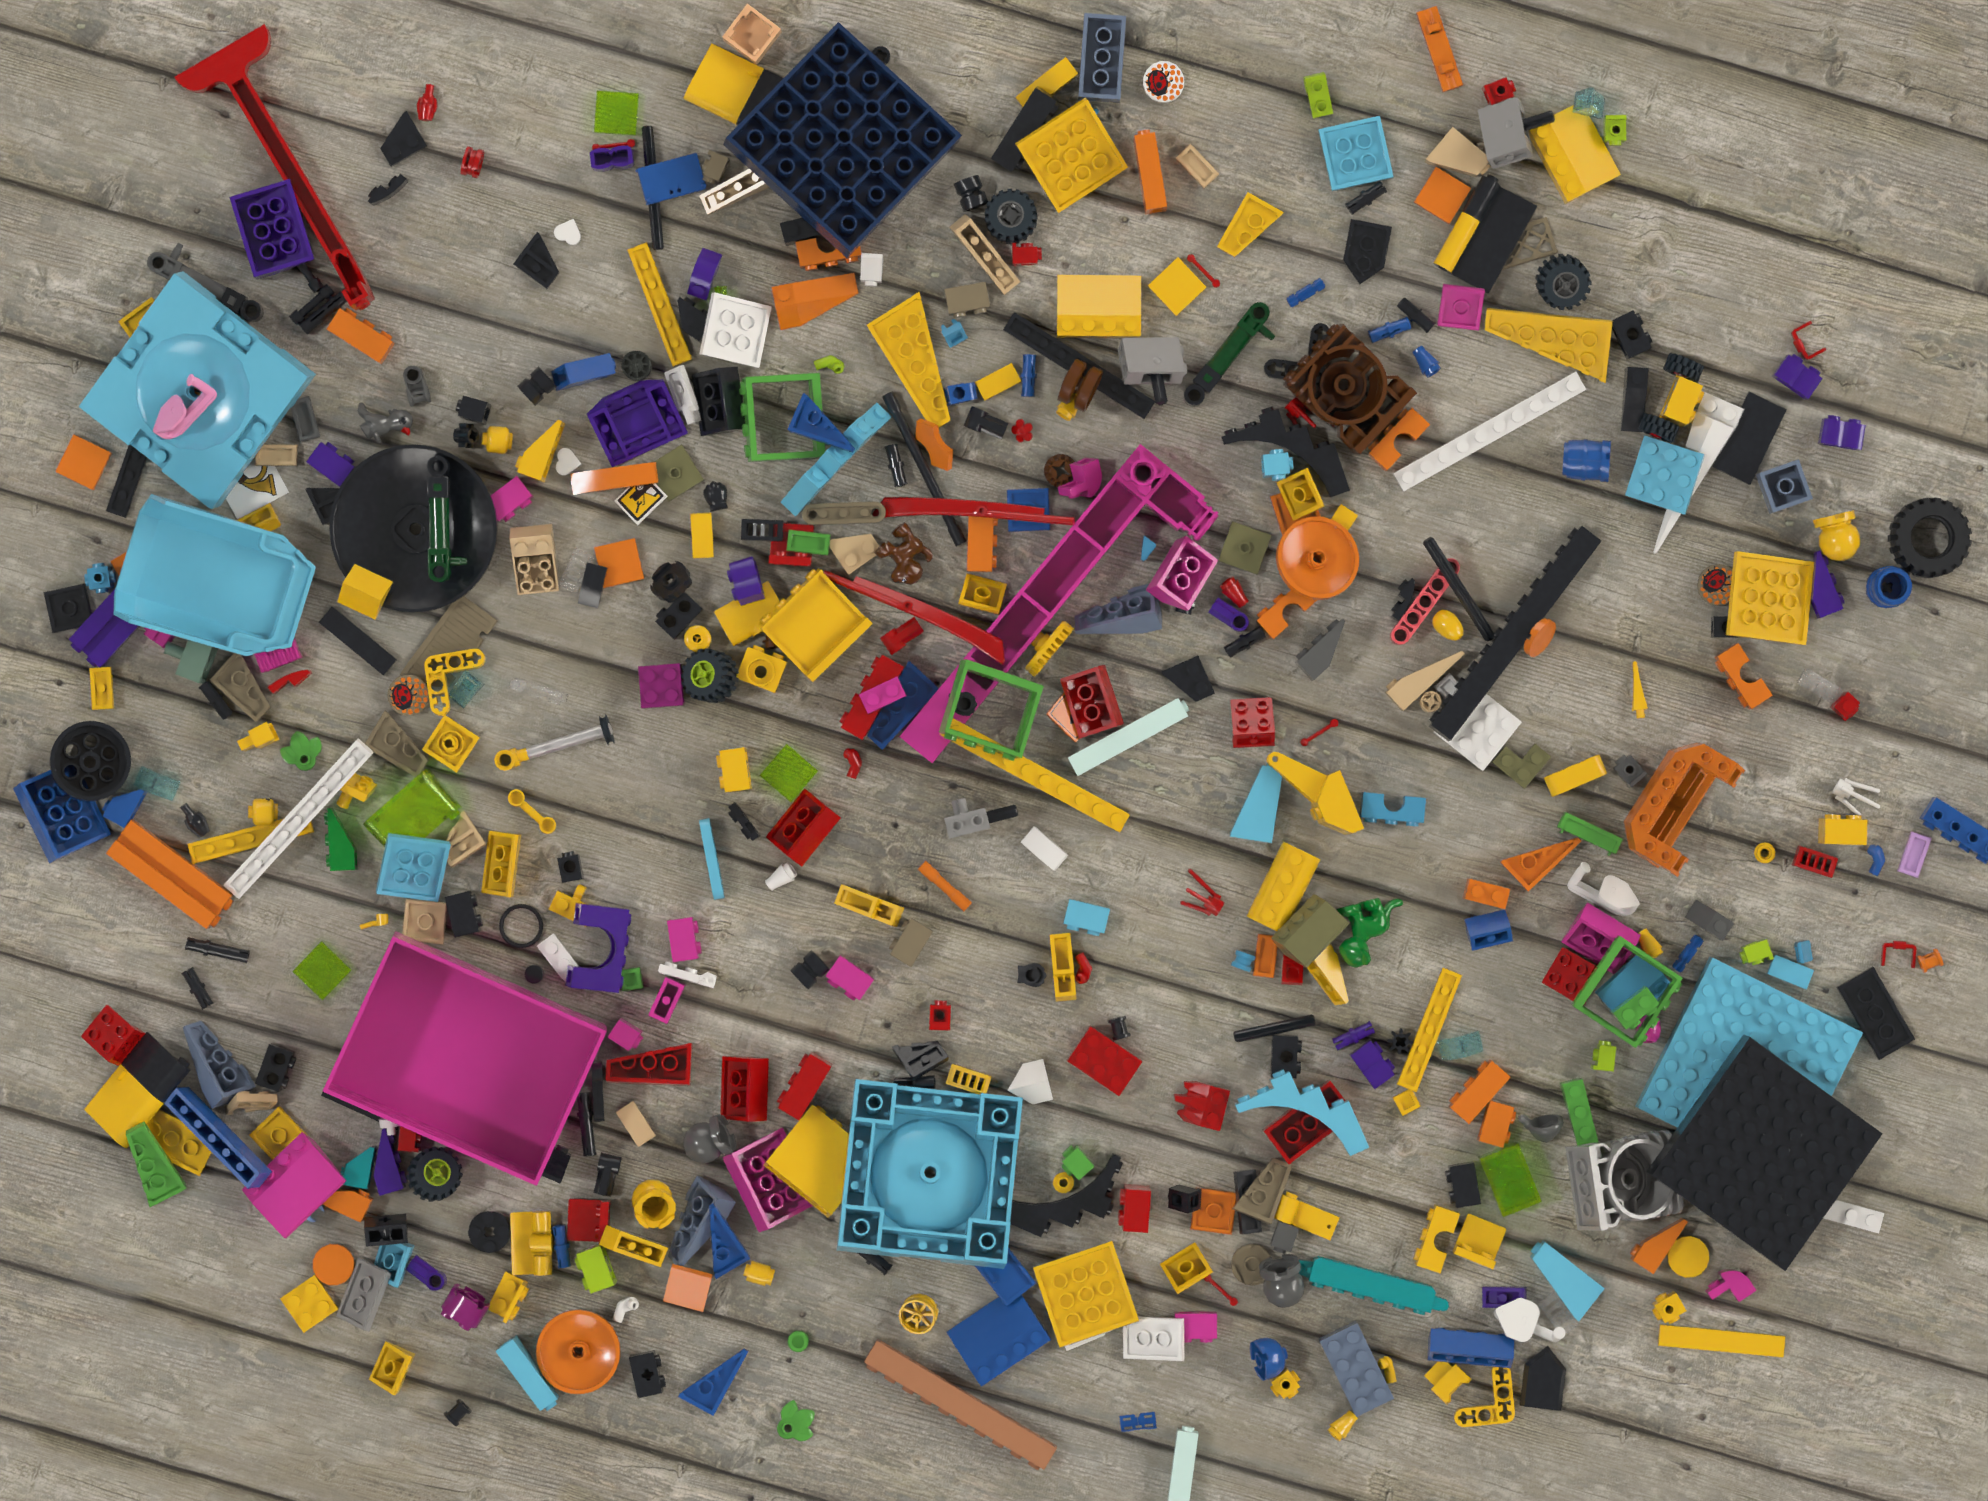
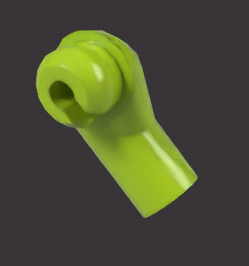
M833 355L813 361L817 371L826 367L836 374H841L844 371V363Z

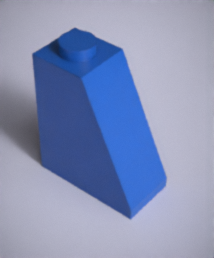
M610 353L565 363L551 371L554 384L557 386L556 391L610 377L616 373V364L614 359L611 358Z

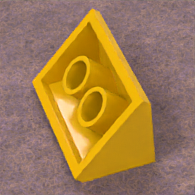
M489 831L481 893L514 897L521 834Z

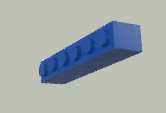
M189 1087L176 1088L164 1104L247 1189L260 1187L272 1173Z

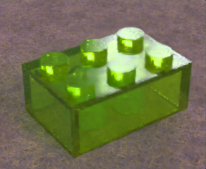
M1518 1142L1511 1143L1478 1157L1502 1217L1542 1202Z

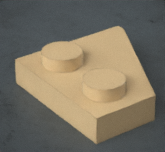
M871 534L831 539L829 547L848 575H850L877 556L874 552L879 545Z
M462 811L459 815V820L452 827L446 840L450 841L451 844L447 860L451 868L487 845L465 811Z
M249 1091L238 1092L226 1106V1115H233L235 1109H245L246 1113L272 1109L278 1102L277 1094H270L268 1091H262L258 1094H250Z

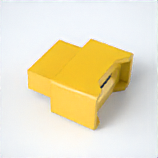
M265 722L249 730V736L238 740L237 743L241 751L246 752L254 747L262 749L280 739L273 724Z
M1439 1361L1424 1375L1434 1385L1431 1390L1446 1405L1451 1402V1395L1462 1383H1469L1472 1380L1457 1364L1452 1367L1448 1362Z

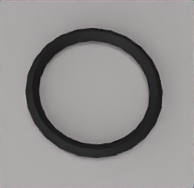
M513 905L500 918V934L505 942L513 947H530L542 935V917L535 908L529 905ZM518 908L530 910L536 915L539 922V930L536 937L525 944H518L509 940L503 928L506 916Z

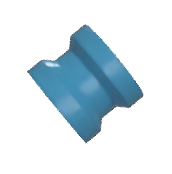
M1236 950V958L1232 961L1231 966L1251 972V963L1255 961L1256 956Z

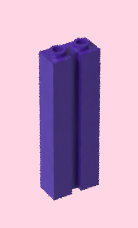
M115 589L69 638L72 642L71 647L78 653L83 651L87 655L86 660L94 667H103L140 627L114 615Z

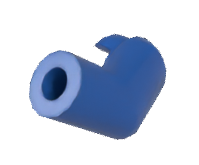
M1872 844L1868 847L1867 852L1872 856L1874 862L1868 872L1878 877L1885 863L1883 849L1879 845Z

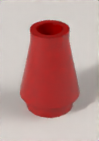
M1233 576L1220 585L1221 592L1239 608L1249 602L1238 579L1235 580Z

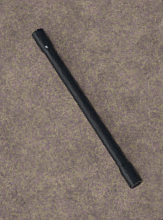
M894 392L885 394L882 398L890 414H892L932 497L944 498L901 411V406ZM941 515L955 546L957 547L967 542L954 516Z

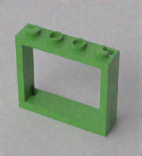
M820 373L754 376L742 379L739 389L740 395H743L744 403H741V415L745 416L742 433L743 437H746L747 445H744V452L748 462L820 458L825 453V444L812 440L813 451L757 454L752 384L808 381L809 397L822 411Z
M967 659L961 660L939 733L945 734L944 738L951 741L960 739L964 741V745L976 748V745L983 747V751L986 753L1003 754L1002 758L1014 761L1015 758H1022L1044 686ZM967 671L1029 692L1013 749L950 729Z
M1617 935L1571 1005L1636 1048L1646 1041L1648 1036L1645 1034L1649 1028L1653 1029L1659 1021L1657 1016L1661 1010L1665 1011L1671 1003L1669 998L1673 992L1675 994L1678 993L1683 984L1681 983L1683 978ZM1622 947H1625L1671 978V981L1657 1000L1660 1003L1656 1006L1658 1010L1645 1018L1632 1038L1583 1006Z

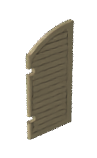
M463 596L449 606L400 675L414 674L423 679L427 684L424 663L429 656L478 649L484 641L479 635L482 631L488 635L498 621ZM463 655V658H464V660H465V665H466V664H467L466 661H469L470 659H467V658H466V655ZM456 656L452 657L449 661L450 666L453 668L458 667L461 663L460 658ZM445 658L442 659L443 663L439 664L433 660L429 667L433 671L437 670L436 667L441 665L444 666V670L447 669ZM451 673L446 674L448 688L456 679ZM436 680L432 683V686L441 687L443 682Z

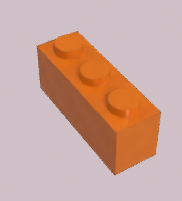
M339 308L327 330L382 364L395 344L391 341L392 336L383 330L378 333L373 329L375 325L366 319L363 322L356 319L357 314L352 310L346 308L344 311Z
M968 517L967 572H992V568H996L997 555H993V547H997V535L993 534V526H998V519Z
M1492 1060L1488 1062L1483 1061L1477 1068L1479 1071L1474 1078L1470 1076L1463 1084L1465 1088L1461 1093L1456 1092L1449 1100L1451 1102L1449 1107L1468 1124L1471 1123L1511 1078Z

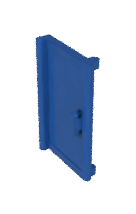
M697 153L635 170L639 176L646 205L702 191L707 187L704 180H702L703 174Z
M1009 1248L1007 1264L1004 1269L975 1266L1006 1306L1010 1305L1036 1284Z

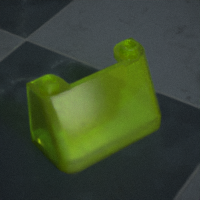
M425 769L369 817L363 825L385 848L388 833L426 838L447 819L452 821L460 815L459 809L462 806L430 769Z

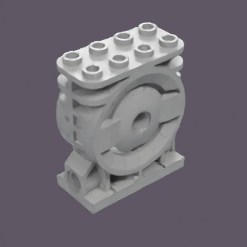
M1654 1130L1609 1140L1605 1143H1588L1565 1147L1578 1230L1602 1231L1617 1226L1620 1220L1639 1221L1682 1212L1684 1207L1683 1198L1646 1172L1672 1136L1669 1131Z

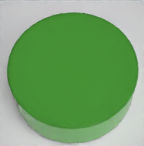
M798 1330L789 1335L788 1346L792 1351L802 1352L807 1348L809 1338L805 1332Z

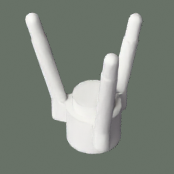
M1840 778L1832 791L1836 795L1835 799L1841 801L1856 815L1862 814L1844 797L1849 799L1851 795L1871 806L1880 808L1879 804L1854 792V788L1851 786L1879 793L1880 789L1853 782L1847 778L1845 780Z

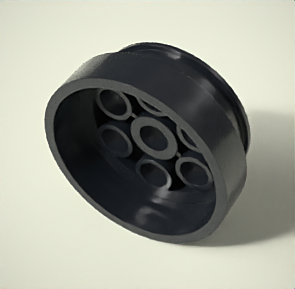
M83 721L68 727L56 739L50 753V771L57 786L68 796L86 802L99 801L116 793L125 783L131 768V754L127 742L116 729L102 722ZM88 736L95 737L97 740L96 746L88 747L85 744V738ZM69 745L75 746L78 750L77 755L69 756L66 753V747ZM105 748H111L114 751L112 759H106L103 756ZM86 757H92L95 760L93 768H87L84 765L83 761ZM67 766H72L76 769L74 777L65 775L64 770ZM110 769L113 772L112 779L105 780L101 776L102 770ZM84 778H91L94 782L93 788H84L82 780Z

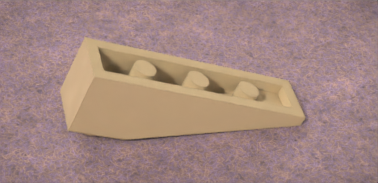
M748 169L699 196L709 215L770 187Z
M964 214L949 227L1004 295L1020 283L1016 275L970 217Z
M1460 651L1400 678L1398 681L1393 679L1386 686L1388 690L1385 694L1401 711H1404L1465 653Z

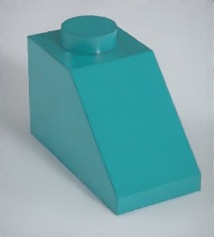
M371 1146L348 1162L345 1167L341 1168V1175L346 1180L343 1185L363 1189L370 1187L377 1146Z

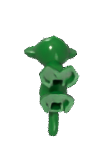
M1375 898L1336 909L1343 917L1349 919L1353 936L1345 939L1339 946L1340 954L1345 963L1354 968L1370 963L1371 957L1366 942L1370 938L1381 936L1388 931L1390 927V912L1393 908L1403 905L1402 899H1393L1386 903L1384 907L1380 899ZM1361 909L1370 912V916L1363 917Z

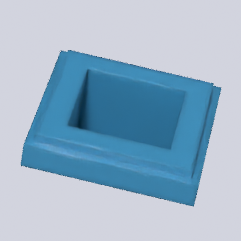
M1145 535L1143 536L1141 551L1142 562H1145L1156 547V544Z
M1809 940L1794 943L1798 963H1806L1813 960Z

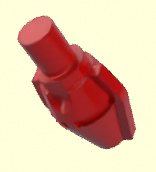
M426 84L425 94L419 97L417 102L418 118L421 121H432L438 107L437 99L433 95L434 85Z

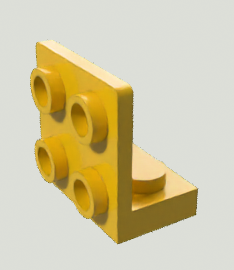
M1468 1213L1452 1252L1494 1269L1496 1264L1495 1257L1505 1235L1506 1228Z
M506 1271L490 1301L488 1310L503 1317L502 1322L507 1323L509 1320L513 1321L520 1309L517 1306L518 1302H522L529 1291V1288L526 1287L528 1282Z

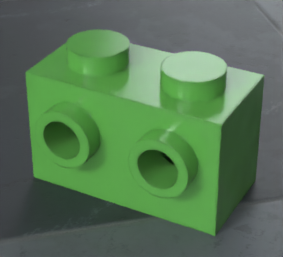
M1643 986L1613 1009L1611 1013L1624 1029L1630 1028L1632 1030L1641 1023L1639 1019L1647 1015L1649 1017L1658 1010L1656 1006L1660 1003L1650 990Z
M1070 1145L1062 1153L1064 1156L1061 1158L1063 1162L1062 1168L1069 1176L1073 1174L1078 1180L1094 1167V1163L1078 1145L1074 1148Z

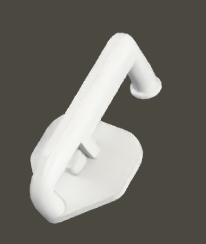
M1581 862L1568 881L1567 886L1571 892L1615 915H1632L1640 905L1628 883L1615 876H1606L1599 891L1581 882L1580 880L1584 874L1589 873L1591 870L1586 862Z
M1518 1298L1504 1304L1494 1311V1316L1499 1320L1505 1335L1518 1342H1526L1532 1337V1334L1556 1343L1564 1338L1566 1333L1562 1327H1556L1552 1331L1537 1325L1540 1314L1538 1306L1523 1298Z

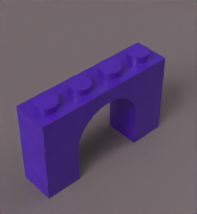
M576 903L573 924L601 928L608 935L611 948L607 959L599 966L590 968L568 965L565 986L619 993V989L623 986L622 968L626 964L624 950L629 941L627 927L631 924L630 910Z

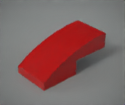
M301 670L288 674L268 686V689L273 694H276L289 682L297 687L312 674V671Z
M1283 954L1281 984L1302 986L1303 966Z

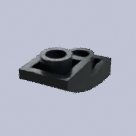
M401 174L398 177L395 175L389 181L388 189H385L382 185L378 188L374 187L368 195L370 197L368 202L374 206L390 199L409 181Z
M587 562L578 604L599 608L608 570L607 567Z
M1413 578L1409 581L1405 579L1397 588L1400 590L1397 595L1403 599V602L1401 603L1398 600L1391 609L1394 612L1391 617L1396 621L1400 620L1411 601L1415 587V580Z

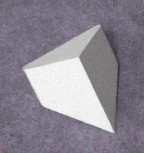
M1043 1059L1023 1063L1008 1091L1031 1104L1053 1100Z

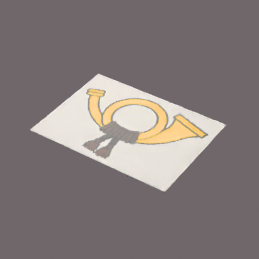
M254 457L226 500L236 518L239 519L289 493L275 466H255Z

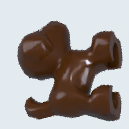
M904 522L892 531L893 536L898 539L902 538L903 542L897 546L892 545L889 541L884 542L874 553L879 558L889 556L897 564L891 573L893 582L912 585L917 583L923 574L921 565L913 560L914 556L922 553L925 555L926 561L930 562L933 559V553L923 545L918 537L914 536L909 525Z

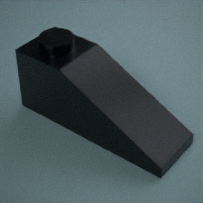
M1625 368L1621 431L1642 432L1638 428L1645 412L1649 368Z
M561 1145L554 1147L542 1176L561 1184L571 1158L568 1148Z

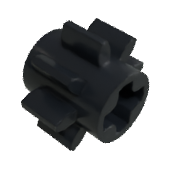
M459 423V428L454 429L453 439L458 443L459 448H473V443L478 442L479 432L474 428V424Z
M1402 1028L1399 1029V1033L1391 1031L1393 1037L1392 1039H1387L1388 1042H1392V1046L1389 1049L1397 1048L1399 1055L1402 1049L1409 1052L1407 1046L1408 1044H1413V1041L1408 1040L1411 1033L1408 1032L1404 1035ZM1396 1037L1405 1038L1403 1046L1395 1045L1397 1043Z

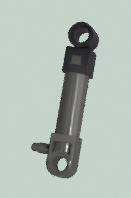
M177 243L170 257L161 252H154L148 257L147 266L154 273L170 280L174 273L184 271L215 295L218 301L236 315L240 316L241 314L244 319L252 323L262 319L264 309L258 302L248 300V297L177 261L182 252V244ZM163 258L164 265L156 269L154 266L155 260ZM250 306H256L257 313L253 317H249L247 314Z

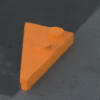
M1576 837L1504 859L1500 863L1529 892L1581 840Z

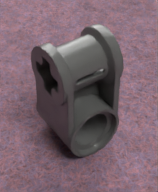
M408 366L403 372V378L410 407L425 401L430 403L431 396L422 369L417 366ZM412 369H416L419 373V377L415 381H411L408 377Z

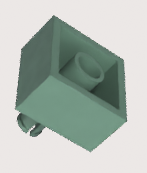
M188 640L184 648L168 641L164 654L180 659L176 675L203 684L207 680L219 648Z

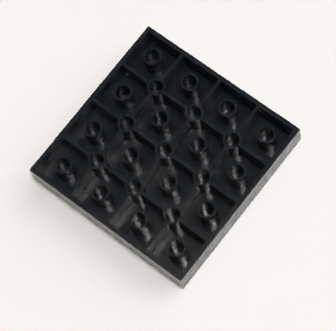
M1743 1035L1646 1172L1777 1267L1786 1271L1883 1133L1754 1039Z

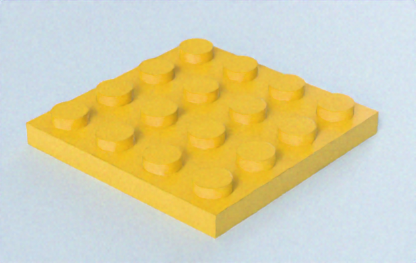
M1086 98L1015 143L1058 213L1128 168Z
M1739 551L1734 552L1726 635L1806 645L1814 562Z
M1113 1241L1033 1267L1059 1348L1139 1321Z

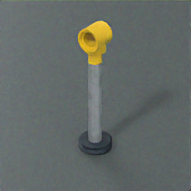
M605 714L604 718L599 716V726L519 750L516 748L501 750L495 755V765L503 771L511 770L514 767L521 766L523 761L603 737L607 745H609V742L615 744L612 727ZM504 754L509 755L511 758V763L508 766L503 765L501 762Z

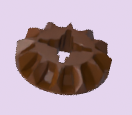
M1064 454L1050 457L1044 467L1046 480L1055 487L1073 481L1070 464L1075 461ZM1065 462L1064 470L1069 475L1062 474L1056 479L1057 471L1052 466L1060 467Z

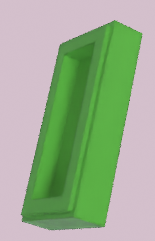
M789 530L786 551L828 556L831 535Z

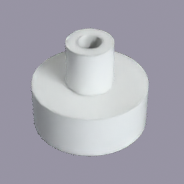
M384 1118L379 1119L380 1128H386L387 1135L396 1134L395 1127L400 1125Z

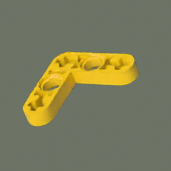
M462 650L432 655L426 659L424 667L431 710L435 715L445 716L450 711L446 674L481 668L486 659L481 650ZM475 653H477L478 657H481L477 664L473 661H466L468 666H465L463 655H466L467 659L473 658ZM454 656L459 657L461 660L460 665L456 668L451 667L449 664L450 659ZM445 658L447 669L444 670L443 665L437 666L435 671L429 667L433 660L439 664L443 663L442 659ZM436 680L443 682V688L440 691L432 690V683ZM445 694V697L441 696V702L446 704V707H443V711L440 712L438 708H435L438 705V698H433V695L440 696Z
M1499 1367L1491 1368L1494 1404L1458 1408L1454 1413V1421L1460 1427L1503 1424L1513 1420L1515 1409L1510 1368H1503L1507 1370V1372L1503 1373V1380L1508 1379V1383L1501 1382L1496 1384V1380L1500 1381V1376L1495 1373V1370H1499ZM1502 1386L1507 1387L1509 1390V1394L1505 1398H1500L1497 1395V1390ZM1510 1400V1404L1506 1403V1409L1511 1411V1414H1508L1507 1418L1504 1419L1502 1415H1499V1412L1503 1411V1405H1498V1401L1507 1402ZM1483 1409L1490 1412V1417L1486 1421H1482L1478 1417L1479 1412ZM1471 1410H1475L1476 1422H1473V1418H1467L1464 1423H1462L1461 1419H1458V1416H1461V1412H1465L1466 1415H1472Z

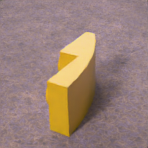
M711 512L690 513L692 557H714Z

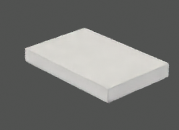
M1138 1317V1322L1123 1326V1359L1184 1361V1318Z

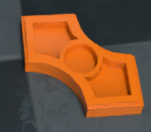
M924 419L917 420L915 439L921 442L927 449L931 465L946 471L952 469L953 449L942 440L938 425Z

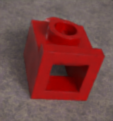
M1507 77L1484 85L1482 91L1488 105H1494L1513 98L1516 88L1513 81H1508ZM1498 87L1504 88L1503 94L1497 92Z
M1012 243L1013 266L1038 265V260H1042V247H1033V243H1021V247H1016V243Z
M1843 692L1830 708L1846 721L1859 710L1860 702L1849 692Z
M934 1000V1004H930L929 1030L950 1031L951 1005H947L945 1000ZM938 1011L944 1012L942 1019L937 1018L936 1013Z
M400 1126L398 1151L419 1153L421 1147H417V1143L421 1144L422 1135Z

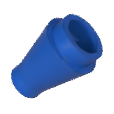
M1423 346L1418 347L1412 352L1422 375H1426L1427 378L1433 376L1441 369L1439 366L1440 362L1425 350Z

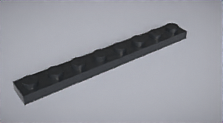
M1013 313L1003 331L1066 371L1070 370L1075 359L1087 363V370L1084 376L1092 367L1103 370L1097 390L1142 419L1146 418L1153 407L1154 400L1129 384H1124V381L1017 313Z

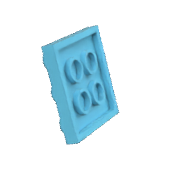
M1380 116L1318 130L1332 191L1394 177Z
M1644 435L1625 496L1686 515L1705 454Z
M388 833L376 893L438 902L451 846L450 841Z

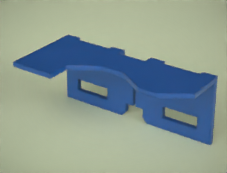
M1155 1412L1140 1413L1138 1420L1134 1414L1119 1416L1121 1432L1157 1428ZM1146 1415H1152L1150 1418H1144ZM1131 1417V1420L1123 1421V1418ZM1145 1424H1153V1426L1145 1427Z

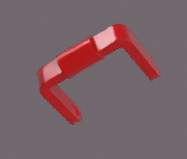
M1811 321L1791 332L1794 340L1793 344L1805 360H1809L1826 351V348H1823L1808 356L1801 339L1798 338L1796 332L1812 324Z
M1906 941L1883 943L1881 966H1885L1886 947H1892L1893 949L1906 950V948L1912 949L1911 968H1915L1917 950L1915 945L1906 944Z

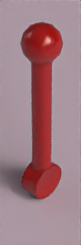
M629 139L627 142L593 144L592 150L614 148L617 146H629L632 148L635 146V141Z
M1193 254L1187 256L1188 262H1192L1212 282L1214 288L1220 286V281L1214 279L1195 260Z
M1332 719L1330 724L1308 738L1301 739V745L1307 746L1311 740L1331 727H1337L1339 724L1338 720Z
M1211 1275L1203 1278L1204 1281L1210 1282L1221 1292L1232 1306L1237 1305L1238 1300L1223 1290L1212 1279Z

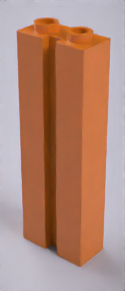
M130 820L121 832V835L106 852L108 856L206 929H209L211 926L214 928L221 920L219 916L223 910L227 911L234 902L232 900L234 895L135 820Z

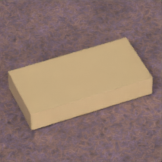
M1191 144L1175 158L1203 189L1219 175Z
M263 445L255 456V466H297L298 445Z
M634 1100L616 1111V1114L638 1147L656 1136Z

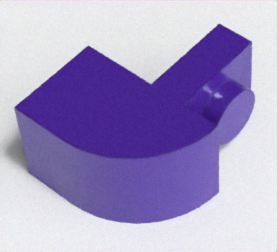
M702 248L690 278L687 294L707 301L713 280L719 269L722 254Z

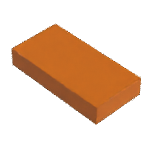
M1258 934L1253 976L1274 978L1278 947L1271 939L1272 935Z

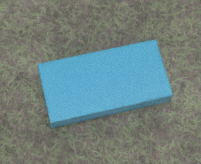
M1774 954V959H1772L1767 974L1807 990L1814 970Z

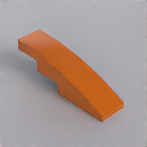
M656 462L570 474L573 494L659 483Z

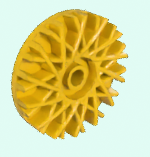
M1062 621L1051 635L1044 634L1041 631L1031 643L1037 653L1025 666V670L1035 677L1068 638L1074 628L1066 621Z

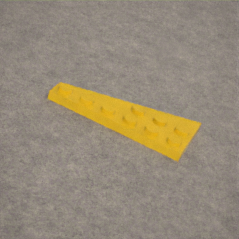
M918 292L866 326L925 420L937 424L940 428L951 420L920 292Z
M1487 308L1485 331L1503 339L1511 340L1526 349L1529 348L1544 357L1567 367L1570 366L1585 375H1590L1606 383L1613 320Z

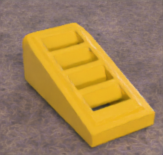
M951 1064L946 1084L975 1094H987L992 1076ZM956 1070H959L960 1074L957 1082H954L953 1079L955 1076ZM964 1072L968 1073L965 1085L961 1084ZM972 1075H974L976 1079L973 1087H970L969 1084ZM980 1078H983L982 1088L979 1090L977 1089Z

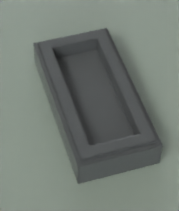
M310 396L298 399L291 408L299 441L304 442L321 437Z

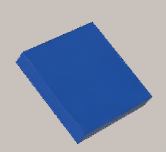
M1049 488L1007 490V504L1045 508L1044 515H1050ZM1008 520V532L1050 530V523Z

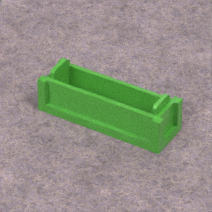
M1563 812L1557 828L1561 829L1559 833L1562 834L1563 831H1566L1607 850L1608 856L1611 853H1617L1623 840L1567 812Z

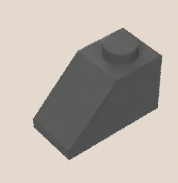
M1695 900L1685 916L1686 919L1721 941L1725 939L1734 925L1732 921L1698 900Z

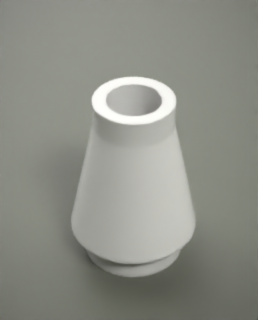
M789 862L782 863L765 880V883L773 891L782 885L794 881L797 873Z

